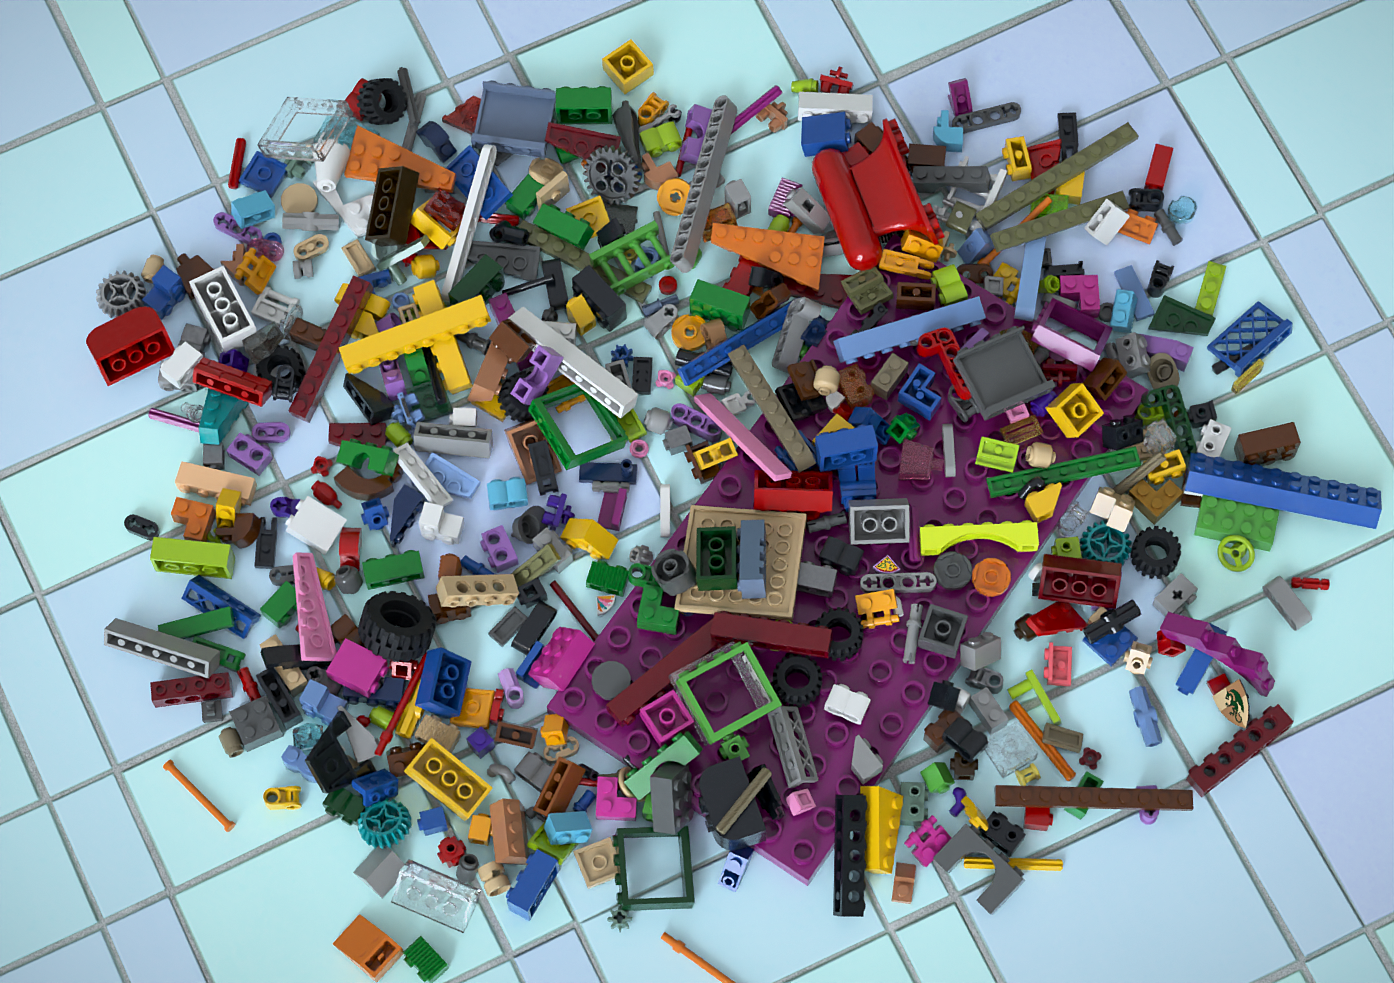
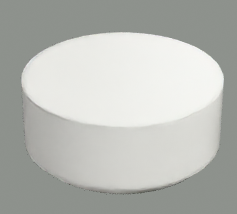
M1041 562L1037 563L1029 573V578L1034 582L1041 577Z

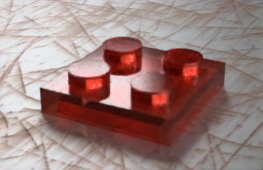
M439 187L423 210L454 231L462 221L466 206Z

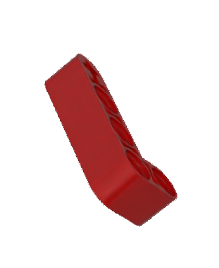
M944 327L921 335L917 344V353L921 357H930L938 354L959 398L963 400L971 399L972 395L961 374L955 372L958 369L953 359L957 356L960 347L953 332ZM940 338H945L947 341H942ZM922 344H928L930 347H924ZM947 354H953L955 357H949Z

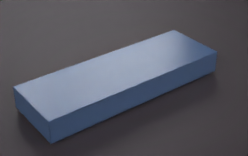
M1132 265L1114 271L1121 290L1133 291L1138 298L1136 311H1134L1136 321L1154 316L1155 312Z

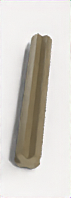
M1160 451L1155 453L1113 488L1115 493L1122 495L1164 462L1166 460L1165 455Z
M765 767L761 769L716 826L718 832L725 834L771 777L772 773Z

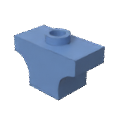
M977 228L957 252L965 264H973L980 258L986 257L995 247L988 232L983 231L982 228Z

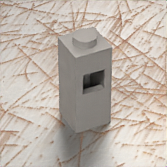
M803 187L796 190L792 189L787 193V199L783 205L813 234L823 231L831 221L828 212Z

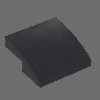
M793 383L777 387L775 390L781 405L793 423L828 408L823 395L801 401Z

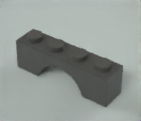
M914 166L912 181L917 193H934L938 188L946 186L960 187L970 193H989L991 176L987 166Z

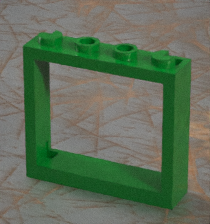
M576 384L533 399L528 409L566 471L623 449L628 440L626 431L620 426L616 415ZM584 395L613 441L575 455L547 411V408Z

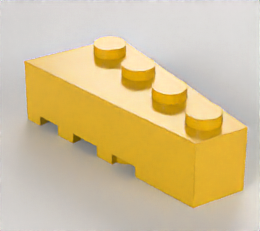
M860 786V794L866 795L867 810L865 812V820L867 821V829L865 831L867 843L865 871L873 874H892L903 796L880 786Z

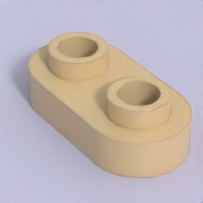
M316 234L295 245L293 253L296 260L303 262L306 259H313L325 253L329 249L328 238L323 234ZM302 252H306V255H304V256H302V255H300V254H301Z

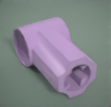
M514 668L503 669L497 675L504 690L507 704L512 709H519L524 705V695ZM513 695L520 696L517 700L510 699Z

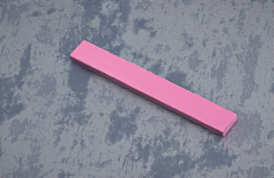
M711 393L694 396V402L774 481L791 478L792 472Z

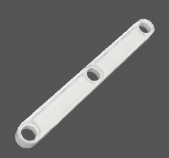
M485 144L481 150L441 294L443 301H449L448 293L462 279L496 159L497 149L494 145Z

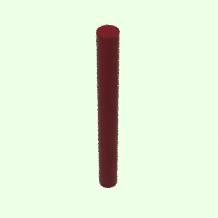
M556 580L550 583L551 588L591 639L595 641L599 636Z

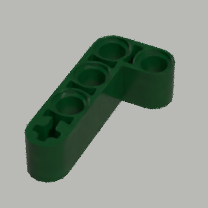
M1167 385L1144 392L1141 396L1143 406L1146 408L1162 406L1174 451L1180 449L1183 458L1190 457L1191 453H1196V443L1179 387ZM1168 389H1170L1173 393L1171 399L1167 397ZM1150 394L1155 397L1153 404L1149 401ZM1174 407L1178 411V415L1176 417H1174L1172 414V409ZM1178 426L1183 428L1182 435H1179L1177 432ZM1187 446L1188 450L1184 452L1183 448Z

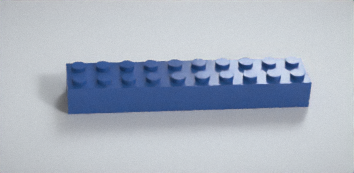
M1203 453L1190 454L1186 471L1185 491L1372 529L1377 528L1382 511L1381 491L1376 488H1365L1353 483L1345 484L1337 480L1320 479L1317 476H1305L1298 472H1285L1278 468H1265L1258 464H1245L1237 460H1225L1222 457H1210Z

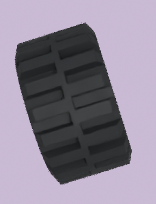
M379 78L369 80L362 85L363 88H360L358 91L360 95H357V100H359L357 107H360L359 113L364 115L363 119L365 121L369 120L368 123L375 125H386L398 122L399 118L404 116L403 112L407 109L405 104H408V100H405L407 94L403 92V86L398 85V81H393L392 78ZM381 93L384 95L386 102L384 110L379 105Z
M276 345L274 349L271 346L268 348V352L264 350L262 352L263 357L259 356L257 359L256 373L258 377L273 382L271 395L273 396L274 385L276 384V377L272 376L271 372L279 365H290L295 372L294 393H296V388L300 387L305 377L304 375H306L300 354L296 353L293 348L289 350V347L286 345L283 348L280 345ZM290 371L287 375L283 376L282 378H284V379L290 378V376H291V371Z
M526 371L513 374L502 384L498 395L501 397L498 398V403L502 404L500 409L501 411L505 410L506 413L504 414L506 416L510 415L513 421L518 419V422H523L524 420L533 419L528 411L530 405L521 403L511 395L519 378L528 377L532 373L531 371L527 374ZM548 386L542 396L547 395V391H549Z
M1154 526L1153 529L1147 527L1145 531H1140L1139 535L1135 537L1130 558H1132V565H1136L1135 570L1137 572L1141 570V575L1144 577L1146 574L1149 575L1150 579H1153L1154 576H1157V579H1161L1162 575L1167 577L1170 572L1175 570L1181 556V543H1178L1179 539L1177 536L1173 537L1174 532L1171 530L1167 532L1165 527L1159 529V526ZM1151 545L1159 546L1164 549L1167 556L1160 560L1152 559L1147 555L1145 548Z
M837 607L836 611L833 608L828 609V613L824 611L821 614V618L818 617L815 627L819 625L826 626L829 629L843 627L850 633V637L846 641L835 642L832 640L829 656L832 657V661H836V658H840V661H845V657H848V659L852 658L853 653L856 655L862 646L864 628L861 625V619L856 618V613L854 612L850 614L847 608H845V611H842L841 607Z
M789 654L788 659L783 657L781 663L778 662L776 669L773 671L772 684L777 697L781 698L783 704L786 702L789 703V706L796 704L798 708H801L802 704L808 706L810 701L814 702L822 688L821 668L819 665H816V661L814 659L811 661L808 655L804 658L802 654H797L796 657L793 654ZM792 673H802L809 679V683L803 688L796 689L790 687L785 680Z

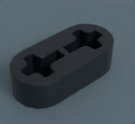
M132 514L124 520V526L129 533L152 541L153 537H158L160 534L158 525L146 518ZM136 520L137 525L140 527L133 525L131 528L129 523H133ZM153 527L155 532H151L150 534H148L147 530H145L144 528L150 530Z

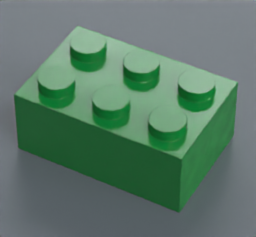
M564 86L556 88L557 124H612L611 87L599 86L597 88L581 86L579 88H570Z
M697 279L689 298L690 314L700 316L709 321L720 318L724 326H727L730 330L741 331L744 329L750 314L751 297Z

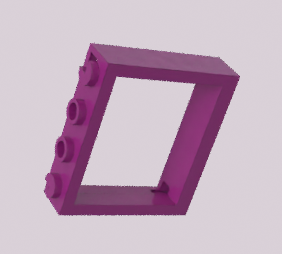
M1052 297L1050 303L1045 302L1031 330L1034 333L1031 341L1093 371L1113 328ZM1051 317L1098 341L1094 350L1046 326L1047 319Z

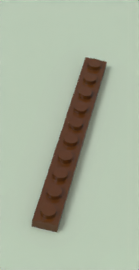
M995 785L994 787L995 806L1163 811H1193L1194 809L1193 790Z

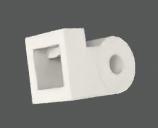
M957 686L956 688L961 690L955 710L961 715L969 704L971 694Z

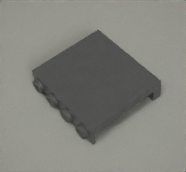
M1014 326L1003 335H1000V333L990 337L989 341L984 342V340H981L970 349L967 347L962 348L953 359L984 420H988L1048 394L1055 388L1053 380H1046L1021 332L1025 329L1024 326L1019 328Z

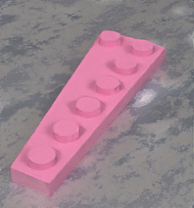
M296 552L293 555L301 659L302 661H332L337 651L313 553Z

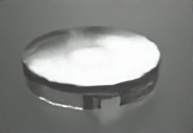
M295 303L288 306L285 310L284 315L286 317L284 320L281 319L278 329L279 336L288 341L291 339L289 332L297 318L302 319L303 317L302 306Z

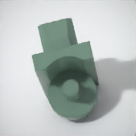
M305 143L302 144L299 150L293 149L292 152L285 151L283 153V156L286 158L284 163L287 164L285 170L288 172L287 177L290 179L293 177L303 179L307 172L306 168L302 167L304 162L310 166L314 164V154L309 151V147Z

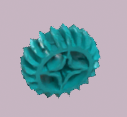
M1101 520L1100 525L1094 522L1093 527L1088 526L1087 532L1084 531L1082 533L1083 538L1079 542L1082 544L1080 546V550L1083 552L1082 558L1120 563L1122 566L1125 563L1124 560L1129 559L1128 554L1132 551V548L1129 547L1132 544V541L1128 540L1129 533L1124 534L1122 531L1109 527L1103 520ZM1105 534L1102 538L1092 539L1096 535ZM1111 535L1114 536V537L1119 541L1120 544H1118V542L1114 541V540L1111 538ZM1107 539L1108 548H1106V551L1104 552V544ZM1093 550H1097L1100 553V556L1094 553ZM1119 553L1114 557L1106 558L1108 554Z
M386 798L384 802L379 800L378 803L372 804L370 808L365 807V812L361 813L360 819H358V831L361 838L375 849L378 846L384 849L387 845L391 848L394 843L398 845L399 840H405V835H409V829L412 828L408 809L401 802L397 803L395 799L389 801Z

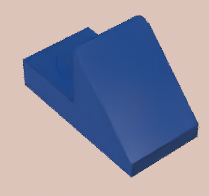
M388 269L358 277L370 282L373 288H383L392 283Z

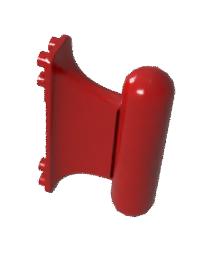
M887 118L882 120L883 136L880 144L868 157L857 164L849 166L844 154L832 148L821 150L812 160V174L845 258L852 268L859 271L871 270L881 261L882 246L878 237L900 230H912L926 235L934 245L939 244L938 240L945 237L931 204L928 203L923 206L903 156L910 151L895 118L890 121Z

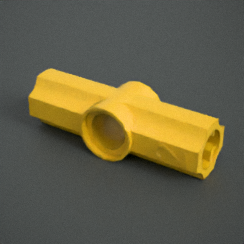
M421 679L395 731L397 735L406 739L412 738L418 720L422 719L425 712L424 709L415 706Z

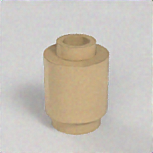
M152 254L147 258L141 273L145 282L153 284L152 277L164 265L162 257Z

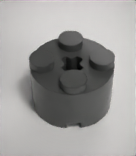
M667 549L657 555L651 571L663 591L671 596H675L687 591L696 584V569L685 552Z

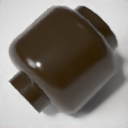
M1026 613L1017 619L1014 623L1016 629L1013 630L1019 640L1023 638L1026 642H1030L1037 637L1035 632L1026 624V620L1032 616L1030 613Z

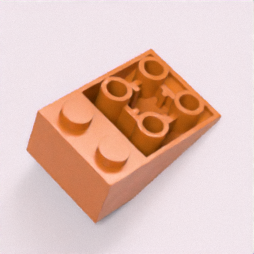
M360 914L332 943L376 983L403 955L401 946Z

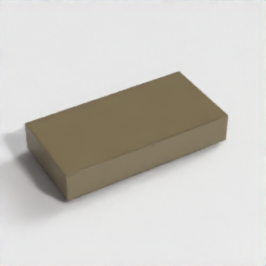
M1046 722L1042 743L1080 753L1084 734Z

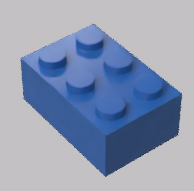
M862 424L853 429L843 428L837 432H823L815 436V456L820 472L877 461L878 443L873 425Z
M442 647L428 650L415 706L444 719L460 716L472 661Z
M538 849L534 854L531 853L526 861L527 867L524 871L521 870L516 878L518 882L506 894L509 910L528 921L533 917L560 871L558 860Z

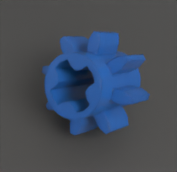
M626 344L623 346L616 345L615 351H611V356H613L611 362L623 359L625 366L628 367L629 361L632 362L634 360L633 356H631L633 349L628 350Z

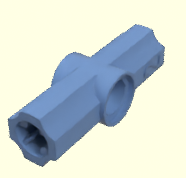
M1139 686L1129 690V696L1134 708L1135 723L1138 728L1140 727L1145 746L1154 747L1161 744L1163 741L1157 725V713L1154 706H1151L1146 687Z

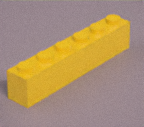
M435 280L413 287V300L416 305L419 304L421 310L418 311L419 317L446 308ZM456 335L445 341L434 342L430 348L433 356L438 358L439 362L436 365L439 373L444 375L445 379L442 380L445 390H449L454 395L472 388L473 384Z

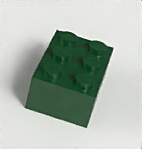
M485 254L448 293L450 306L482 295L487 305L489 299L496 292H500L505 285L503 267Z
M736 526L697 528L696 581L698 591L738 589V537Z

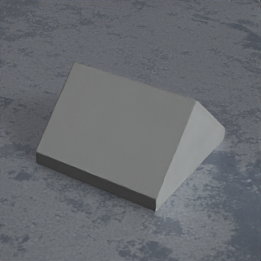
M378 846L355 869L353 874L383 899L409 871V868L394 851L386 846L384 849Z

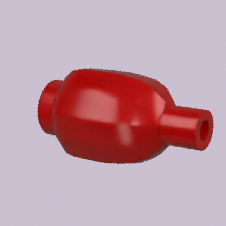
M317 480L312 485L313 495L325 505H333L337 510L341 508L343 504L338 500L337 492L329 484Z

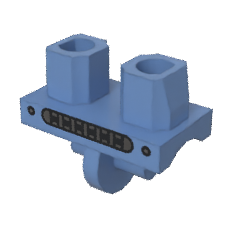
M401 392L397 396L402 409L400 405H395V411L391 414L392 419L399 420L400 424L405 423L404 418H406L407 424L411 425L414 430L416 423L423 421L425 416L420 408L414 411L411 409L412 406L419 404L417 395L415 393L404 395Z

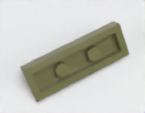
M547 544L511 574L514 575L517 587L537 577L539 578L562 559L553 544Z

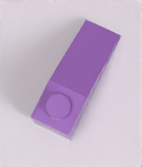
M1140 334L1147 341L1146 350L1150 358L1157 353H1166L1173 358L1178 370L1185 371L1194 347L1173 339Z

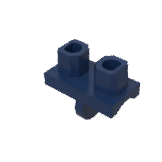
M821 315L818 318H814L801 335L800 339L805 341L804 345L809 348L812 345L818 347L827 333L826 328L830 321Z

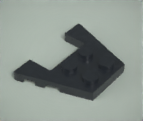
M344 711L337 712L305 759L322 793L326 794L352 784V780L377 771L372 761L368 759L354 769L341 747L337 737L352 726Z

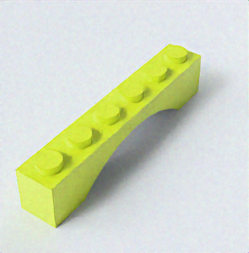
M1029 520L1020 523L1005 521L1001 524L984 522L981 525L964 523L960 526L944 524L943 526L936 527L929 524L920 527L919 531L921 556L941 555L953 545L972 539L998 541L1010 546L1017 552L1037 551L1039 546L1037 522Z

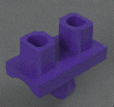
M562 493L560 496L550 494L546 506L555 508V512L553 514L545 511L541 522L550 526L551 531H556L561 518H563L562 524L564 525L567 524L569 518H575V514L571 512V506L566 505L565 510H563L567 498L566 494Z

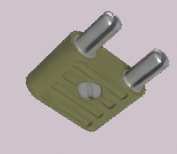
M944 197L942 203L953 209L949 218L936 213L937 219L945 223L946 227L966 235L977 209L960 201L954 202Z

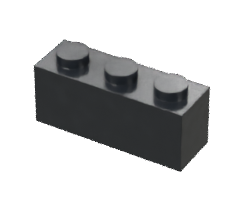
M274 667L268 668L256 675L261 688L286 731L304 721Z

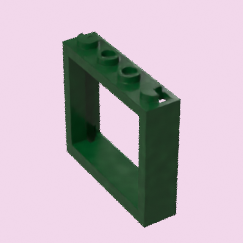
M684 826L675 835L654 832L653 827L617 828L615 835H612V847H616L613 863L614 866H617L618 873H615V885H619L616 900L617 904H620V910L692 909L695 898L688 826ZM678 836L683 897L629 899L624 838Z

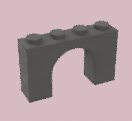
M965 824L933 859L947 873H950L964 857L972 853L986 854L994 864L995 877L991 885L976 901L989 914L994 915L1026 881L1022 877L1024 873L1017 866L1014 868L1008 864L1010 859L1002 852L998 854L993 849L995 845L988 838L983 840L979 836L981 831L973 824L971 826Z

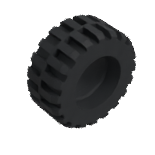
M384 591L379 593V595L372 596L365 603L358 625V634L362 643H365V647L368 650H372V653L376 656L380 655L383 659H392L394 662H399V660L408 662L411 659L415 660L423 656L429 649L436 628V618L434 613H431V608L426 606L423 600H418L416 596L407 595L405 592L396 593V591H390L387 593Z

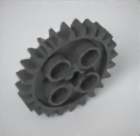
M606 145L602 149L598 148L595 152H592L590 154L591 157L586 159L587 163L583 166L587 169L583 172V175L587 176L584 182H589L590 184L587 186V189H593L591 195H600L603 198L604 204L609 200L610 205H613L615 202L617 205H620L622 201L626 203L629 199H632L634 194L639 191L637 188L641 183L638 180L642 176L637 175L641 170L635 168L638 162L631 161L634 156L628 157L627 150L622 153L621 147L615 150L614 145L609 147V149Z

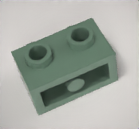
M901 782L900 795L903 796L900 825L921 826V822L924 819H928V808H924V801H928L929 790L925 789V783Z

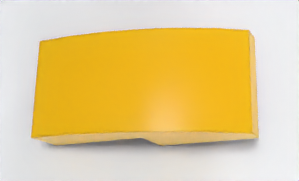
M965 795L960 802L965 806V814L970 818L968 822L977 829L981 828L987 831L988 822L985 815Z

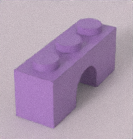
M694 104L688 110L685 127L691 128L696 133L697 139L688 137L682 143L679 160L697 165L712 109Z
M538 345L529 360L534 365L532 373L526 378H519L511 395L523 404L531 405L533 399L543 395L564 357L551 347Z

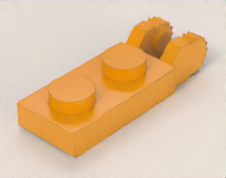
M883 249L879 269L929 280L932 274L918 269V266L925 269H933L934 263L920 259L917 256Z

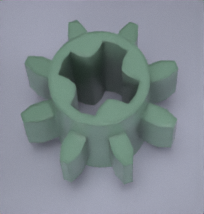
M620 906L616 911L611 909L612 917L607 918L608 922H613L611 930L617 928L619 933H621L623 928L629 929L628 922L632 921V917H627L629 911L620 910ZM618 916H622L621 923L617 921Z

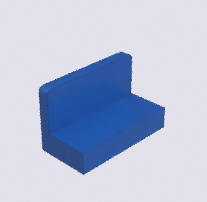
M536 641L516 671L517 678L534 689H537L540 684L529 676L528 673L544 648V644Z

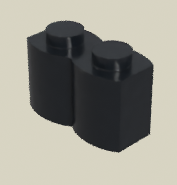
M828 536L819 555V561L821 565H828L839 569V572L845 576H855L864 557V550Z
M960 717L942 735L944 742L970 763H973L987 748L989 743L987 736L983 732L974 730L972 724L967 719Z

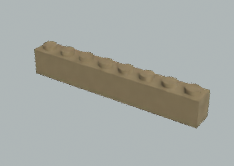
M745 345L728 353L733 367L799 473L816 464L810 449Z

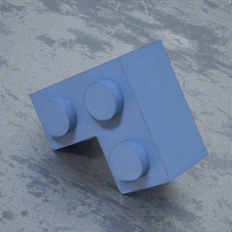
M312 679L309 680L299 698L303 711H305L304 714L313 719L315 717L321 719V722L327 726L337 714V706L341 705L346 710L349 708L347 701L331 694L328 687Z

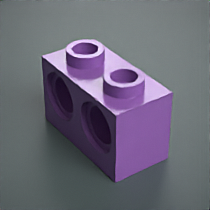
M240 432L226 449L228 456L260 476L273 459L271 450L264 444L259 445L256 443V440L249 434L244 435ZM243 445L248 446L245 450H239ZM258 455L263 456L260 460H254Z
M503 525L481 533V547L484 552L488 551L490 556L487 558L491 568L495 567L497 573L519 564L518 557ZM492 539L499 540L497 544L490 543ZM500 555L507 557L503 561L497 559Z

